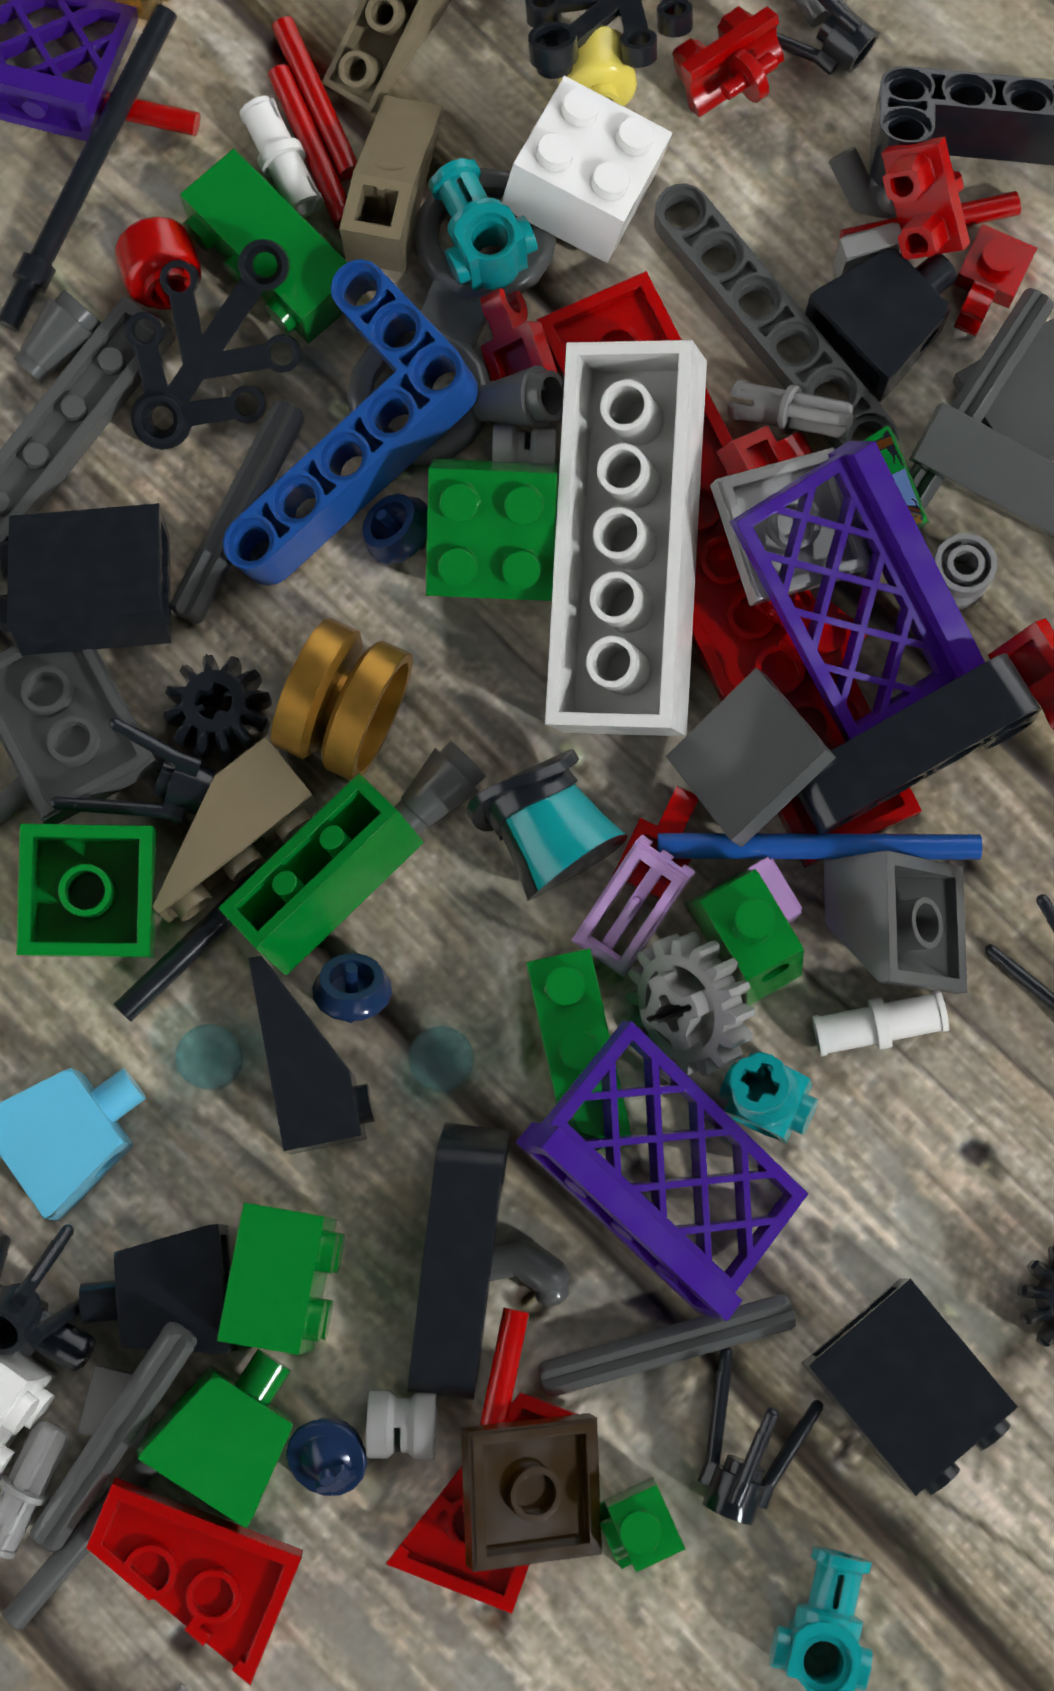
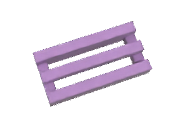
M643 835L635 841L571 940L583 949L590 948L591 954L623 977L631 969L638 958L637 954L645 948L695 873L693 869L685 864L681 868L672 861L674 856L664 849L661 852L655 850L650 846L652 841ZM642 860L650 866V869L602 942L598 941L592 934ZM662 875L665 876L671 883L621 957L613 951V948Z

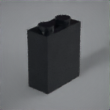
M159 503L9 516L8 541L0 542L1 572L3 577L8 579L7 594L0 595V626L4 633L11 632L22 656L172 643L170 535Z
M900 1278L801 1363L902 1487L914 1496H917L924 1489L929 1495H932L951 1482L960 1471L955 1462L974 1445L980 1451H983L998 1441L1011 1427L1005 1418L1018 1408L912 1279Z

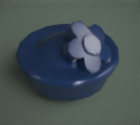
M397 493L388 495L376 502L369 510L363 522L362 533L369 555L378 563L393 565L404 562L415 555L419 549L424 550L427 540L428 505L420 498Z
M358 953L342 954L330 959L316 977L312 986L313 1001L321 1012L333 1019L349 1023L363 1021L377 1015L388 1005L392 995L391 980L378 962L371 957Z
M334 1417L312 1420L299 1426L289 1439L286 1451L288 1467L295 1479L309 1491L323 1496H340L354 1490L364 1478L367 1457L363 1440L357 1430L346 1421Z

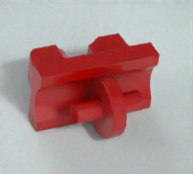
M738 6L721 18L717 26L719 39L707 47L698 39L690 38L674 48L672 55L676 74L685 86L689 109L699 118L725 100H731L741 92L753 103H758L768 96L769 83L766 75L777 69L778 65L785 61L784 52L777 37L778 14L766 6L752 15Z
M945 136L917 144L888 146L881 152L886 171L882 179L887 198L894 203L901 228V234L897 238L902 257L909 260L931 257L936 254L964 251L970 244L959 198V192L963 190L964 182L962 174L958 171H953Z

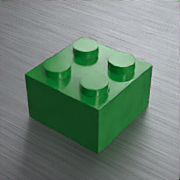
M434 459L428 471L426 596L552 601L559 464Z
M20 824L16 955L25 957L155 958L156 911L152 906L156 900V829L153 826Z
M243 1202L217 1341L301 1355L312 1351L315 1342H319L320 1339L326 1340L331 1322L333 1300L323 1299L327 1273L339 1272L345 1243V1234L335 1232L337 1219Z

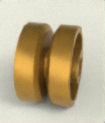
M333 618L323 619L306 641L286 680L272 722V744L301 759L310 756L322 746L321 754L326 770L350 781L358 773L363 776L383 746L403 701L413 665L412 653L385 641L373 644L363 653L362 637L358 629Z

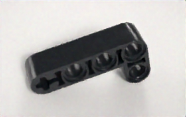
M911 66L889 69L883 74L880 82L871 128L870 173L872 179L878 185L885 188L882 177L886 174L881 152L888 146L917 144L945 136L950 156L1054 166V80Z
M1001 654L831 750L836 758L796 796L819 835L828 834L982 746L987 750L1010 739L1030 726L1036 720L1041 708L1008 654Z
M445 1122L437 1146L408 1378L409 1392L437 1393L438 1396L474 1400L510 1130Z

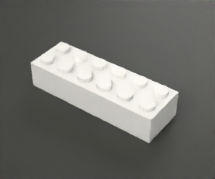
M693 340L567 342L545 714V725L564 733L687 736L707 361Z

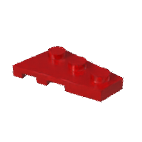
M520 1391L511 1402L508 1422L575 1415L578 1413ZM461 1466L390 1556L386 1565L512 1614L530 1564L477 1572L471 1571L466 1566L464 1512H462L464 1504L463 1473Z
M117 1477L114 1478L86 1546L87 1550L148 1601L154 1599L184 1624V1631L202 1646L208 1644L232 1664V1671L250 1686L303 1554V1550L244 1528Z

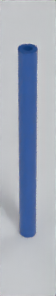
M657 833V851L661 852L664 849L674 856L673 859H765L767 857L770 859H836L887 850L929 860H980L982 857L981 834L819 835L756 833L743 847H740L732 842L725 833Z

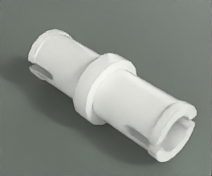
M260 96L250 100L241 108L239 115L260 153L257 162L263 175L272 178L279 194L303 218L314 214L322 207L324 200L303 162L306 154L301 142L296 138H291L277 109L274 98L271 97L269 99L268 96Z
M941 991L884 1003L882 997L869 999L867 1007L824 1016H812L814 1034L821 1057L827 1056L828 1053L874 1044L877 1045L879 1050L892 1048V1041L938 1031H949L948 1015Z

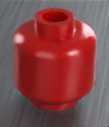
M154 216L144 218L131 224L119 236L115 246L116 263L126 291L135 302L145 307L159 310L171 309L169 295L164 292L160 285V272L170 261L185 260L190 262L197 269L201 281L200 260L191 236L181 223L166 217ZM175 267L169 274L171 287L179 292L185 291L190 285L189 272L182 267Z

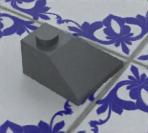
M887 850L824 860L822 898L825 906V924L879 983L954 994L967 993L962 866Z

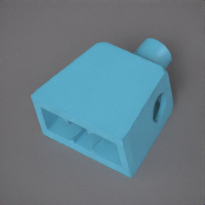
M70 1068L0 1102V1156L44 1219L59 1221L65 1217L132 1148L133 1143L117 1120L146 1100V1096L125 1068L116 1072L95 1089L82 1072Z

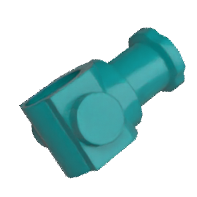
M459 158L440 167L436 174L430 178L428 184L434 199L442 200L451 217L447 226V232L455 246L444 251L446 260L456 282L459 285L468 282L473 292L482 288L490 290L504 288L514 281L520 271L528 268L527 255L538 250L534 232L524 215L515 218L509 206L501 204L500 200L487 197L479 181L481 170L474 159ZM488 246L503 248L499 253L492 255L479 252Z
M750 1052L748 1057L740 1059L737 1063L734 1062L726 1073L719 1091V1098L728 1101L724 1112L734 1121L787 1144L792 1131L801 1135L806 1132L818 1104V1099L809 1095L813 1086L810 1078L785 1066L775 1056L762 1052Z
M813 1546L811 1558L817 1563L809 1600L807 1603L797 1604L794 1619L788 1623V1627L777 1625L770 1650L769 1667L783 1670L787 1677L798 1679L807 1691H855V1689L865 1691L870 1678L873 1651L859 1644L864 1621L855 1616L862 1577L864 1574L871 1572L872 1561L839 1550ZM819 1641H828L835 1644L837 1647V1660L828 1672L812 1674L805 1670L804 1656L812 1644Z

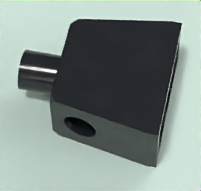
M889 248L815 290L809 296L805 315L863 385L881 402L890 394L942 331L951 308L940 294L957 281V273L952 263L943 254L927 257L914 268L907 259L902 257L898 250Z
M206 1225L116 1251L113 1258L115 1280L82 1283L80 1285L79 1309L82 1322L87 1324L118 1320L119 1342L122 1348L150 1349L164 1326L169 1322H176L185 1329L192 1331L197 1337V1344L193 1350L194 1353L224 1354L238 1351L237 1344L217 1341L231 1270L228 1225Z

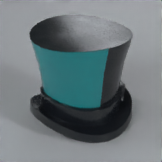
M569 749L484 789L470 800L466 808L468 818L477 829L481 831H495L500 841L504 840L518 871L527 901L548 892L596 865L615 852L627 839V834L608 819L575 784L578 780L569 769L579 760L574 749Z

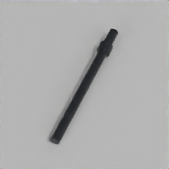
M161 4L155 5L31 252H24L12 274L16 282L0 311V324L2 326L19 332L38 292H46L56 272L52 264L177 19V15L168 7Z

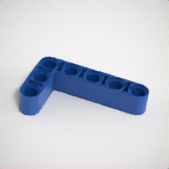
M358 259L349 261L340 267L332 280V298L354 329L395 373L227 528L223 539L225 555L232 564L257 584L275 585L288 578L458 422L476 402L478 395L477 381L459 352L389 277L371 261ZM369 291H376V295L370 302L365 305L356 306L357 301L362 295ZM406 332H416L409 344L404 347L394 348L395 342L401 335ZM445 373H456L454 380L449 386L440 390H432L438 377ZM400 415H409L408 421L402 429L394 433H386L388 425L394 418ZM353 457H363L361 465L354 473L341 476L342 468L348 460ZM316 498L315 506L310 514L296 519V512L301 503L307 499ZM264 540H269L270 544L265 555L258 560L251 561L250 557L254 547Z

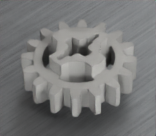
M696 932L682 937L677 933L653 942V946L640 951L637 957L641 965L630 969L628 972V976L638 985V989L627 993L626 1000L634 1005H638L640 1012L631 1021L637 1027L644 1026L648 1032L647 1037L658 1045L674 1063L678 1062L679 1068L687 1076L696 1071H699L702 1076H706L727 1066L728 1063L743 1055L739 1045L752 1040L753 1033L743 1024V1021L755 1016L756 1013L755 1008L742 1002L741 994L746 993L751 987L747 981H735L732 973L738 964L736 959L732 958L722 962L718 958L719 943L713 940L701 945L699 935Z

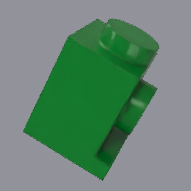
M654 1477L600 1501V1526L621 1570L633 1565L637 1573L686 1549Z

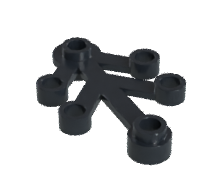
M525 0L527 23L533 28L528 34L530 63L537 69V73L544 78L558 79L567 76L578 59V49L587 42L594 31L602 26H607L618 16L620 17L623 29L620 39L622 62L629 67L643 68L652 65L657 60V35L648 28L641 0ZM660 0L657 6L658 32L672 38L689 34L693 29V6L688 0ZM587 10L570 25L561 22L562 13Z
M258 239L244 247L238 261V268L242 277L203 334L195 298V292L200 282L197 269L193 264L185 260L170 261L162 268L160 272V285L170 298L183 364L169 385L159 345L165 337L164 322L157 314L148 311L136 313L127 321L125 333L130 344L135 347L144 391L132 407L131 424L136 436L147 446L159 450L171 449L186 440L192 426L233 419L242 423H253L264 415L267 409V399L263 391L254 385H243L234 390L230 397L190 401L204 379L269 368L275 372L285 373L294 369L299 364L302 355L301 347L295 338L287 334L273 336L265 344L224 350L262 292L280 287L288 278L291 268L290 258L287 251L279 243L269 239ZM263 252L272 254L277 261V270L271 277H263L255 269V259ZM175 267L186 269L190 275V285L183 292L176 291L169 283V274ZM140 319H148L155 325L156 336L150 343L140 341L135 334V326ZM276 342H286L292 347L293 359L288 365H279L272 359L271 349ZM248 392L254 394L258 399L259 408L254 415H244L239 411L237 399L241 393ZM163 406L172 412L174 422L170 429H160L154 424L152 415L155 408Z

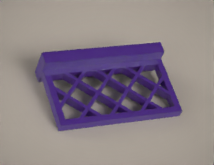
M6 0L7 3L0 6V25L17 19L25 33L0 43V120L87 141L100 116L105 96L109 91L138 23L137 8L109 0ZM43 7H49L59 10L63 16L34 29L26 14ZM99 20L116 24L113 33L92 42L88 40L82 30L83 27ZM72 32L81 47L51 58L43 44ZM35 48L43 63L25 69L8 65L5 60ZM88 62H91L96 71L91 85L66 79L61 75Z
M875 441L846 442L828 454L830 459L729 521L845 742L985 663ZM833 476L844 496L837 522L809 514L816 487ZM799 498L796 511L785 508ZM774 513L793 519L784 556L765 551L753 528ZM853 516L859 528L851 526ZM807 523L835 530L825 567L797 560ZM848 534L866 539L872 551L866 578L839 571ZM771 561L781 564L779 576ZM795 568L823 575L813 612L795 608L788 595ZM882 573L888 585L879 582ZM836 579L863 586L853 623L826 616ZM877 590L893 594L900 606L893 634L867 627ZM800 617L810 619L808 631ZM824 623L851 630L841 667L825 664L817 650ZM910 628L916 640L907 638ZM865 634L891 641L881 678L855 671ZM905 645L921 649L932 670V673L912 686L895 682ZM829 672L839 674L837 685L834 683ZM853 678L879 685L873 710L856 722L846 706ZM893 688L902 690L901 693L891 698Z
M622 1021L543 1122H532L516 1141L528 1155L696 1312L724 1321L729 1320L743 1301L735 1292L809 1194L632 1021ZM630 1045L643 1057L645 1086L617 1089L615 1062ZM659 1074H660L669 1084H667V1085H660ZM602 1080V1090L593 1091ZM679 1092L688 1101L690 1130L662 1132L660 1094ZM645 1095L647 1134L619 1136L617 1098ZM603 1099L605 1138L585 1140L567 1122L584 1101ZM704 1118L714 1127L705 1128ZM724 1136L732 1144L734 1172L707 1175L705 1137ZM690 1139L692 1177L665 1179L663 1142ZM648 1143L650 1181L630 1183L621 1174L620 1146ZM605 1147L606 1159L594 1148ZM748 1160H749L758 1170H749V1162H748ZM767 1178L783 1194L767 1215L752 1217L750 1180ZM734 1182L736 1219L710 1222L708 1185ZM693 1186L695 1223L675 1226L667 1218L666 1189ZM651 1191V1202L640 1192ZM758 1226V1228L752 1234V1227ZM737 1229L738 1254L724 1272L712 1261L711 1232ZM695 1234L696 1245L686 1235Z

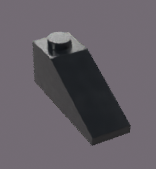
M262 956L248 958L283 1151L292 1155L367 1139L364 1124L375 1122L368 1083L357 1085L355 1075L269 963Z

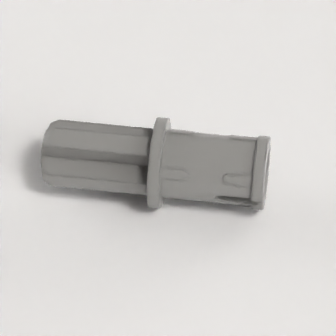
M738 380L730 396L754 401L753 405L729 402L728 411L731 419L777 426L779 432L785 435H790L794 430L841 439L847 436L850 427H852L854 417L852 416L853 406L849 402L802 393L801 388L797 385H790L784 390Z
M40 1420L34 1425L10 1474H3L0 1477V1487L2 1488L0 1491V1558L13 1559L15 1557L17 1547L37 1507L45 1506L50 1499L46 1489L70 1444V1436L66 1430L51 1422Z

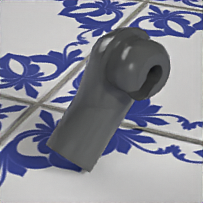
M856 147L844 150L829 160L832 171L850 207L854 211L884 219L897 217L893 201L887 198L885 188L878 185L872 179L871 174H868Z
M524 1241L494 1247L490 1282L518 1277L526 1285L534 1289L536 1301L545 1306L558 1305L568 1297L569 1285L567 1282L570 1279L568 1269L563 1261L533 1241Z

